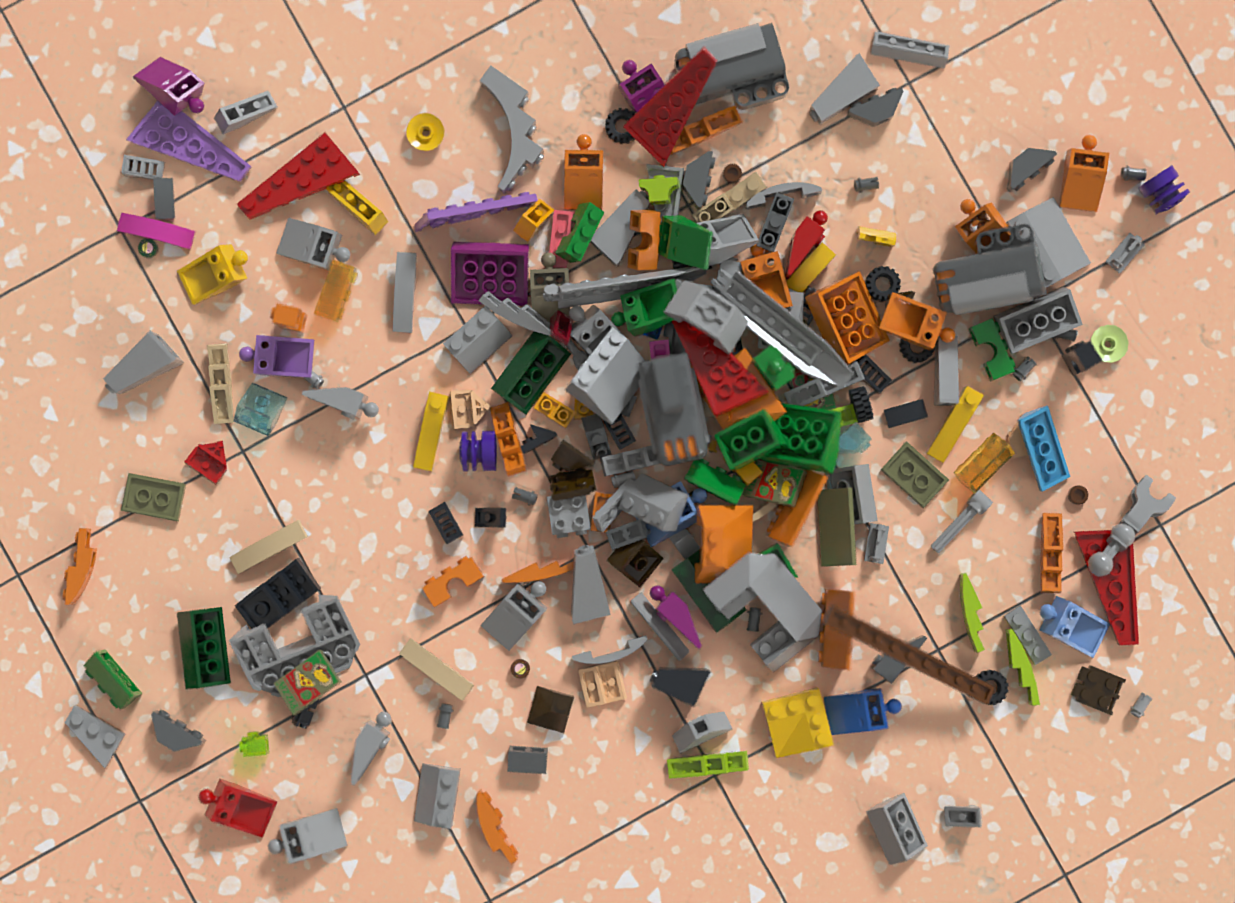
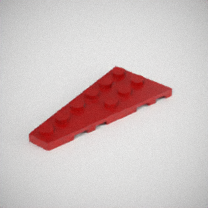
M705 47L694 55L623 126L663 167L717 63V59Z
M324 132L239 201L237 205L247 218L251 220L271 212V209L281 205H288L291 201L303 199L325 190L330 185L340 184L345 179L353 176L357 177L361 174L327 133Z
M684 319L680 323L676 320L672 321L715 417L769 393L732 353L727 354L713 345L715 339Z
M1112 530L1074 532L1088 570L1090 557L1094 553L1105 550L1109 544L1106 539L1110 537ZM1132 543L1124 551L1116 553L1112 559L1113 568L1108 575L1096 576L1089 570L1118 645H1139L1134 547Z

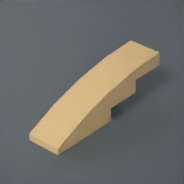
M227 343L211 344L207 346L210 377L209 389L214 424L233 423V399Z
M297 520L229 558L237 573L240 574L279 554L308 536L300 521Z
M411 638L399 653L462 701H464L474 687L470 681Z

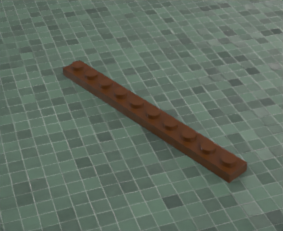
M833 605L829 606L822 622L823 624L985 705L989 704L995 689L994 686Z

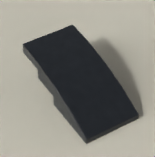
M297 558L234 606L251 629L263 624L268 629L318 592L321 587L300 558Z

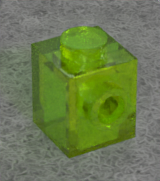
M259 731L247 732V736L242 737V741L239 742L240 753L243 752V757L269 754L268 734L259 735Z

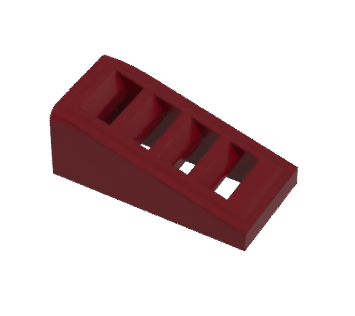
M557 310L550 319L551 336L568 345L573 320Z

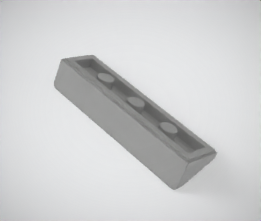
M875 31L871 54L945 68L948 60L949 45Z
M639 593L631 600L632 605L677 660H682L689 653V649L667 622H664L656 614L658 611L644 594Z

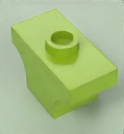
M655 175L652 179H639V188L649 193L651 205L671 204V194L674 190L680 188V183L677 177L665 178L664 175Z

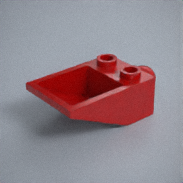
M816 211L813 214V220L806 216L793 234L785 273L786 280L791 277L813 246L817 248L825 238L823 233L826 229L821 226L828 220V215L825 211Z
M219 779L214 793L209 789H203L198 795L200 803L209 804L205 816L210 821L262 838L277 805L276 800L223 779Z

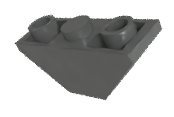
M892 88L885 92L886 95L881 97L879 95L868 98V102L863 104L857 102L850 106L851 109L847 112L848 117L872 127L892 119L904 91L902 88L898 90Z
M1027 148L1010 162L1007 190L1011 192L1013 189L1018 191L1025 185L1023 181L1028 177L1032 180L1040 173L1038 169L1042 166L1047 168L1055 162L1053 158L1057 155V152Z
M708 151L686 166L682 188L697 210H700L702 205L705 206L708 195L704 193L705 188L710 187L712 176H708L709 168H714L715 158L712 157L713 151Z
M776 192L756 246L771 252L775 251L794 202L793 198Z
M160 709V711L152 712L151 717L157 742L172 751L205 743L206 739L203 738L202 733L195 729L193 731L186 728L187 724L178 719L174 721L169 718L170 714Z

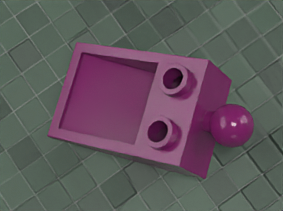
M159 57L133 76V79L174 116L187 106L196 114L204 110V102L199 97L202 95L205 83L187 68Z
M626 60L622 64V71L631 77L620 83L618 88L634 113H636L665 84L652 63L637 72V64L633 60ZM644 78H650V83H645ZM628 88H634L635 92L630 94Z
M659 585L653 586L649 592L650 597L655 601L661 602L656 607L659 610L656 614L664 622L668 619L700 649L702 646L687 605L674 592L671 591L666 597L663 587Z

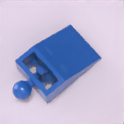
M881 688L824 697L831 735L887 729L886 711L891 714H897L902 709V704L898 699H890L887 704H884ZM871 695L876 696L875 702L869 701ZM873 715H879V720L874 721L872 719Z

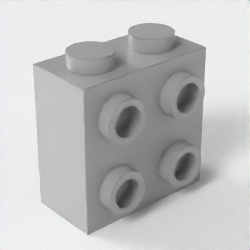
M586 495L553 501L551 496L547 497L552 535H557V538L568 537V533L576 532V535L587 534V530H591Z

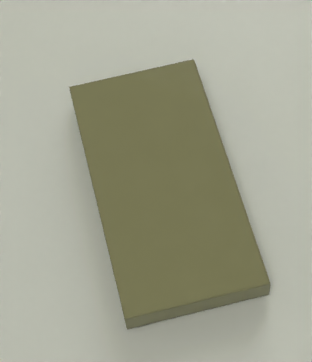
M852 488L821 490L818 496L821 566L857 565Z

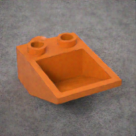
M581 134L576 141L580 150H565L564 209L576 210L579 204L591 202L602 210L603 150H588L592 140L589 135ZM577 159L578 164L572 165L571 160ZM591 159H595L597 161V164L595 166H592L590 164Z
M1089 134L1084 136L1081 142L1083 148H1085L1084 150L1071 148L1066 151L1059 204L1061 208L1098 212L1110 153L1092 151L1097 145V139ZM1074 158H1076L1078 161L1076 165L1073 164ZM1093 160L1096 162V167L1091 166Z
M965 199L961 202L960 209L964 214H969V216L957 224L955 228L976 254H979L977 248L978 235L982 232L1005 228L1008 225L992 203L985 204L975 211V202L971 199ZM972 226H977V229L973 230ZM1005 231L1001 234L1002 242L1010 240L1011 235L1009 232ZM986 235L982 238L981 243L983 246L990 245V236Z
M756 244L751 246L750 252L755 257L741 261L744 276L782 307H792L793 304L778 251L763 255L765 249L756 246ZM774 261V264L771 266L767 264L768 262ZM756 266L754 271L749 270V268Z
M892 292L879 329L927 350L934 349L938 336L946 343H950L955 339V331L952 328L946 327L941 329L947 312ZM932 315L938 317L936 322L931 319ZM925 333L931 334L930 340L925 338Z

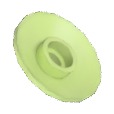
M1115 325L1099 327L1094 331L1090 340L1103 362L1112 363L1119 361L1128 350L1127 335L1121 328ZM1106 341L1110 342V348L1105 347Z

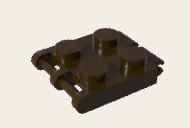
M580 468L575 471L559 472L549 476L550 490L553 492L551 498L553 501L589 495L590 492L597 490L593 470Z
M1091 665L1088 668L1082 666L1077 679L1083 681V683H1075L1071 695L1077 697L1076 701L1113 715L1112 709L1116 699L1120 697L1118 694L1126 679Z

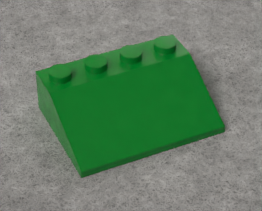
M781 403L786 413L775 420V422L779 426L787 445L765 455L761 459L765 462L833 474L839 452L841 412Z

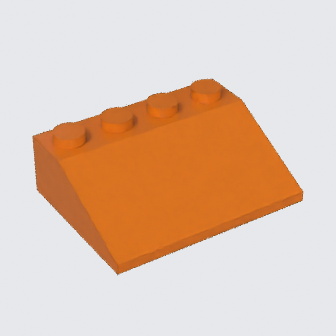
M860 271L805 297L823 339L846 364L855 361L890 341L887 332L879 329L881 319Z
M805 470L807 475L795 507L779 505L775 513L777 515L775 522L771 521L766 530L769 532L767 537L786 547H793L828 478L827 476L811 470Z
M825 589V593H822L821 597L824 612H822L820 624H823L822 622L830 605L854 615L855 591ZM823 624V632L820 631L819 643H822V651L818 652V662H821L822 667L850 670L852 638Z

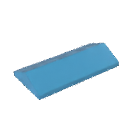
M1043 406L1023 414L1017 421L1039 490L1043 492L1069 478L1070 473L1049 407Z

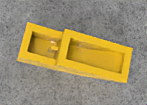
M821 242L787 280L788 288L803 293L836 254Z

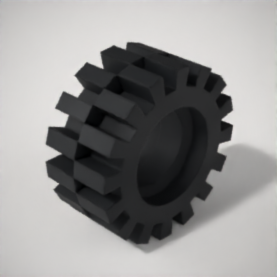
M619 108V110L615 109L612 113H609L605 128L606 134L614 143L618 142L623 145V143L628 144L631 140H635L629 132L620 133L615 129V124L618 120L625 119L628 121L634 115L632 110Z
M879 266L873 269L865 282L870 296L874 298L873 300H879L880 302L886 301L888 294H892V292L898 293L901 287L899 274H896L893 268L890 269L888 266ZM879 277H886L890 281L888 290L880 291L876 287V280Z
M925 333V338L927 340H930L931 335L929 333ZM900 339V353L909 362H924L935 351V348L932 350L924 348L922 352L915 353L911 350L909 342Z
M862 386L849 390L850 404H853L857 423L874 419L871 401L869 400L866 388Z
M983 670L980 674L976 675V678L984 682L993 680L997 684V691L992 694L988 705H997V703L1003 702L1002 700L1007 697L1006 693L1009 692L1007 689L1009 684L1006 682L1007 679L1003 674L994 670Z

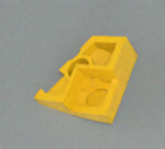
M861 226L857 228V240L874 242L875 245L894 247L896 244V232Z

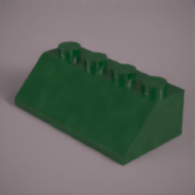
M533 331L491 389L526 415L570 357L571 353L551 336Z
M699 549L671 570L717 633L747 609L743 607L731 618L727 619L703 590L710 583H695V563H701V549Z
M222 607L177 612L185 689L230 684Z

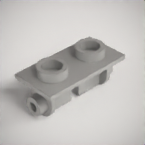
M1129 233L1105 262L1118 273H1121L1143 248L1142 238Z
M870 523L864 561L884 563L889 526Z

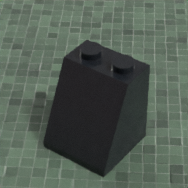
M659 667L658 671H653L650 682H652L651 686L695 707L711 671L707 668Z

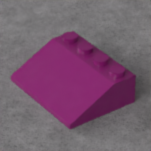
M453 242L451 247V303L482 304L479 302L480 298L489 291L501 302L509 298L517 306L528 305L529 244Z

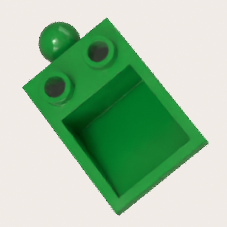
M682 215L662 216L659 228L660 242L658 254L670 260L707 270L713 232Z
M675 279L620 295L623 312H614L611 316V322L617 327L624 325L626 322L628 332L636 337L652 332L673 321L674 319L666 315L664 311L677 292Z
M771 345L753 358L751 362L775 392L795 377L793 374L795 370L790 363H785L781 358L783 356L781 351Z

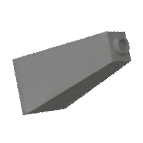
M150 330L103 380L106 382L105 387L111 393L122 394L182 365L184 362L159 334Z

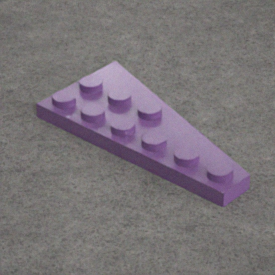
M159 101L155 103L126 139L134 144L239 182L252 168V166L184 112L180 111L174 116Z
M524 192L518 194V197L506 195L500 197V200L495 201L493 198L482 200V203L475 204V201L464 203V206L457 207V204L446 206V209L439 210L438 207L431 208L415 223V233L422 231L425 226L429 225L432 229L444 225L446 221L449 224L480 218L486 212H489L491 215L497 214L506 207L507 210H514L532 206L538 201L536 194Z

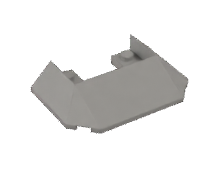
M747 553L703 589L717 609L727 619L731 618L756 596L775 615L779 621L750 644L764 661L765 665L773 672L819 636L821 608L775 554Z
M318 595L319 602L302 608L301 613L312 635L277 649L265 624L249 630L246 624L229 640L254 690H263L271 693L273 696L280 697L281 695L274 682L318 650L323 651L336 673L350 668L353 657L359 649L360 642L338 596Z

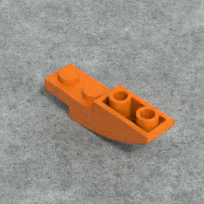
M79 528V532H76L75 542L78 543L77 551L74 552L76 566H68V570H65L64 580L67 581L66 589L63 591L65 605H74L79 599L94 569L97 548H90L91 529Z
M480 789L477 792V811L483 834L493 853L501 849L510 864L518 860L517 854L519 852L514 844L510 845L506 840L508 836L504 829L497 827L503 822L501 819L503 814L498 807H493L491 804L493 800L487 791L483 792Z

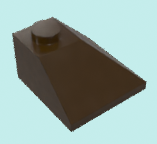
M564 439L551 458V461L554 462L552 466L559 471L563 469L571 471L588 468L596 464L594 460Z
M641 539L616 548L606 561L640 588L664 558Z
M537 686L527 723L564 733L574 696Z

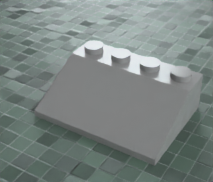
M1054 197L1006 222L1008 227L1027 224L1034 229L1046 288L1091 263ZM1022 228L1020 236L1023 239L1028 238L1030 230Z
M612 327L566 387L565 391L612 425L638 390V380L641 379L638 364L646 361L631 342Z

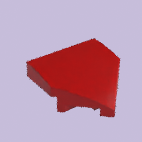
M223 441L203 445L198 444L184 463L216 485L227 471Z

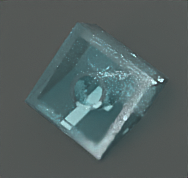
M252 382L237 404L233 422L269 436L277 424L287 397Z
M855 422L840 435L838 454H855L858 452L861 454L871 446L869 442L872 438Z

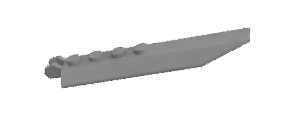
M692 266L630 276L624 274L616 278L604 277L596 281L584 280L575 284L564 283L559 287L555 284H550L544 287L543 298L549 302L558 301L559 309L621 300L620 295L670 279L692 282L706 275L707 270Z
M723 269L718 271V274L728 283L724 286L715 278L711 280V283L721 291L719 294L721 297L739 308L749 321L748 329L768 345H772L774 348L777 347L783 354V357L803 373L840 388L845 386L854 373L824 339L739 271L736 270L733 277Z

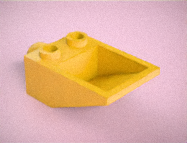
M232 244L219 245L177 270L192 305L226 291L248 279L242 265L247 263L248 255L242 250L235 252Z

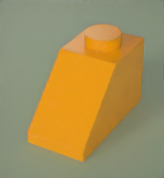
M539 199L521 216L513 231L529 242L553 214L554 209Z

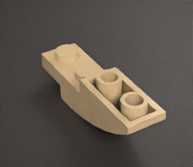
M755 172L726 193L721 194L702 207L692 216L697 223L724 218L745 205L753 196L765 190L767 186L759 174Z

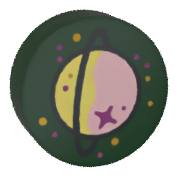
M146 238L140 241L138 251L143 257L152 258L158 253V245L154 240Z

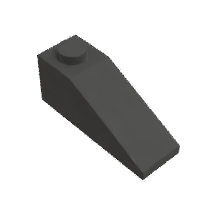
M921 635L906 643L920 649L928 638ZM878 654L872 661V669L891 684L906 666L885 654Z

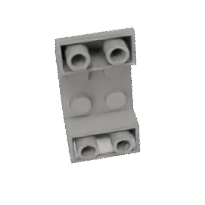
M685 280L664 311L666 315L680 323L684 319L715 339L713 345L727 354L731 353L749 323L737 306L706 286Z

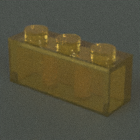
M336 260L332 261L314 311L316 316L338 323L339 319H343L345 314L344 304L350 300L352 291H350L351 285L356 283L358 277L355 267Z
M993 433L953 473L961 484L975 494L1015 452L1009 443Z

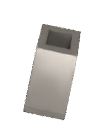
M725 712L710 713L688 722L673 734L672 737L679 752L683 753L733 730Z

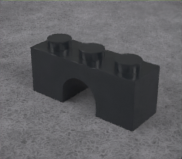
M1082 340L1065 349L1066 354L1062 355L1073 376L1103 361L1091 341L1085 343Z

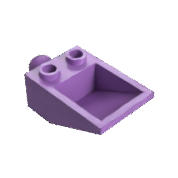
M256 335L255 351L250 347H243L239 351V357L245 362L254 359L253 373L256 375L312 378L315 340ZM263 342H268V348H262ZM262 361L267 362V366L265 368L261 367Z

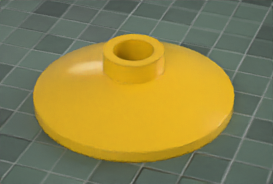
M421 113L414 116L409 121L406 129V135L410 144L421 151H430L437 148L443 141L445 133L441 120L430 113ZM425 130L430 132L426 137L423 136Z

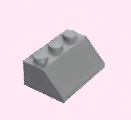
M484 306L446 340L443 345L471 374L508 341L512 334L491 310Z
M869 464L834 469L833 474L825 473V476L828 477L826 480L827 489L852 488L854 524L878 521Z
M641 474L624 491L618 509L663 531H676L689 495L646 474Z
M422 763L415 822L433 827L452 828L461 768Z
M905 793L876 804L866 811L889 865L907 861L928 846Z

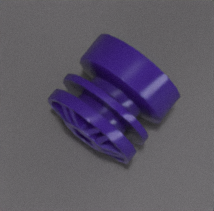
M1173 165L1138 187L1144 198L1154 195L1155 199L1150 202V207L1157 202L1160 204V207L1153 210L1155 214L1168 211L1182 202L1187 194L1190 193L1188 188L1181 193L1178 189L1185 185L1184 182L1176 185L1173 183L1179 177Z
M467 431L462 432V438L459 443V456L463 472L469 470V463H472L473 471L477 470L478 463L482 464L483 471H496L497 443L495 431H482L481 440H477L475 431H472L471 440L468 439Z

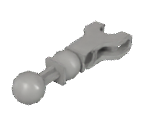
M1148 475L1144 476L1131 491V508L1120 523L1113 527L1110 537L1106 539L1109 543L1103 552L1094 553L1090 557L1088 565L1092 574L1096 576L1108 575L1113 568L1112 559L1116 553L1124 551L1134 542L1135 535L1142 529L1150 517H1158L1167 512L1176 500V497L1168 493L1167 496L1160 500L1153 498L1149 491L1153 479Z

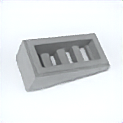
M124 155L121 173L124 176L152 180L153 178H163L165 162ZM133 162L132 171H129L130 163ZM138 163H141L140 172H137ZM146 164H149L148 174L145 173ZM154 165H157L156 175H153Z

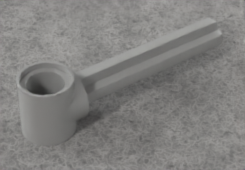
M980 489L975 491L967 500V508L931 544V548L935 552L940 553L977 513L979 515L983 514L993 502Z

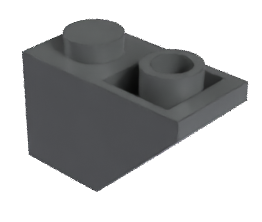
M593 414L581 418L593 460L612 455L601 417Z

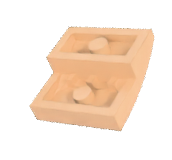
M618 661L578 670L587 708L627 698Z

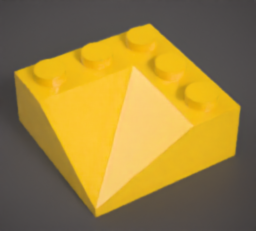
M818 687L762 701L776 758L834 745Z

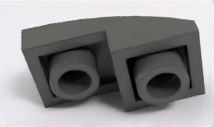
M153 178L155 219L175 218L173 178Z

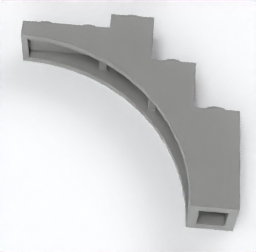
M490 65L480 79V84L501 105L511 129L510 160L507 170L498 185V190L505 194L507 190L511 191L516 184L514 180L517 176L523 175L527 169L526 164L534 167L535 164L539 165L544 158V150L527 138L528 135L531 137L537 128L535 126L536 120L520 109V107L524 108L529 101L528 91Z

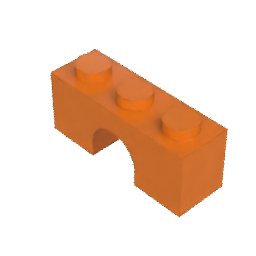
M654 210L630 211V230L640 232L642 240L638 247L628 248V268L635 270L657 269L659 261L660 212Z
M276 303V307L272 308L270 318L281 329L304 333L308 315L302 312L300 308Z
M467 556L457 561L458 565L453 569L449 566L441 571L442 576L437 579L433 576L424 582L426 586L422 587L434 607L452 597L448 591V583L451 579L455 577L460 578L469 587L484 577L473 557L469 559Z

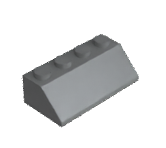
M1065 287L993 316L995 322L1000 327L999 334L1006 341L1011 354L1083 325L1071 290Z

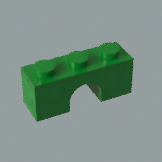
M591 202L579 204L571 221L576 223L575 227L568 236L562 238L555 254L569 263L581 262L604 211Z
M993 318L968 329L975 347L981 344H988L994 350L992 360L983 364L990 382L1015 372L1014 360L1008 356L1006 351L1008 346L1004 339L1001 340L999 335L1000 327L997 322L993 321Z

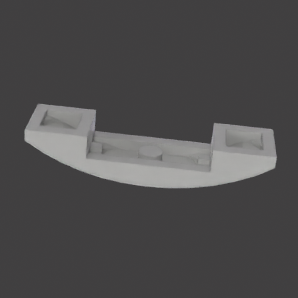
M803 182L783 183L759 192L746 203L745 207L748 210L765 206V198L775 196L776 192L788 194L800 191L801 197L805 198L820 195L822 188Z
M646 635L628 640L630 648L594 658L591 651L573 655L572 659L588 664L612 662L633 653L648 639Z

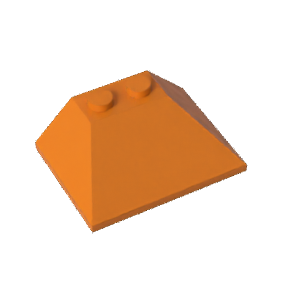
M744 348L735 357L769 393L715 417L723 430L762 409H766L774 421L786 413L769 384L751 362L752 357ZM702 390V392H703V399L705 400V402L707 403L708 407H709L710 410L712 411V408H711V406H710V404H709V402H708V400H707V397H706L704 391Z
M697 505V525L702 527L701 563H695V583H712L747 553H752L753 505Z

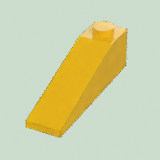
M346 181L340 184L335 183L325 189L373 234L376 235L389 222L380 209Z
M969 386L963 387L959 394V403L952 407L926 454L944 463L984 396L983 394Z
M429 391L413 465L414 468L432 472L449 401V396Z

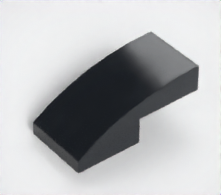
M923 399L884 410L888 428L928 418Z

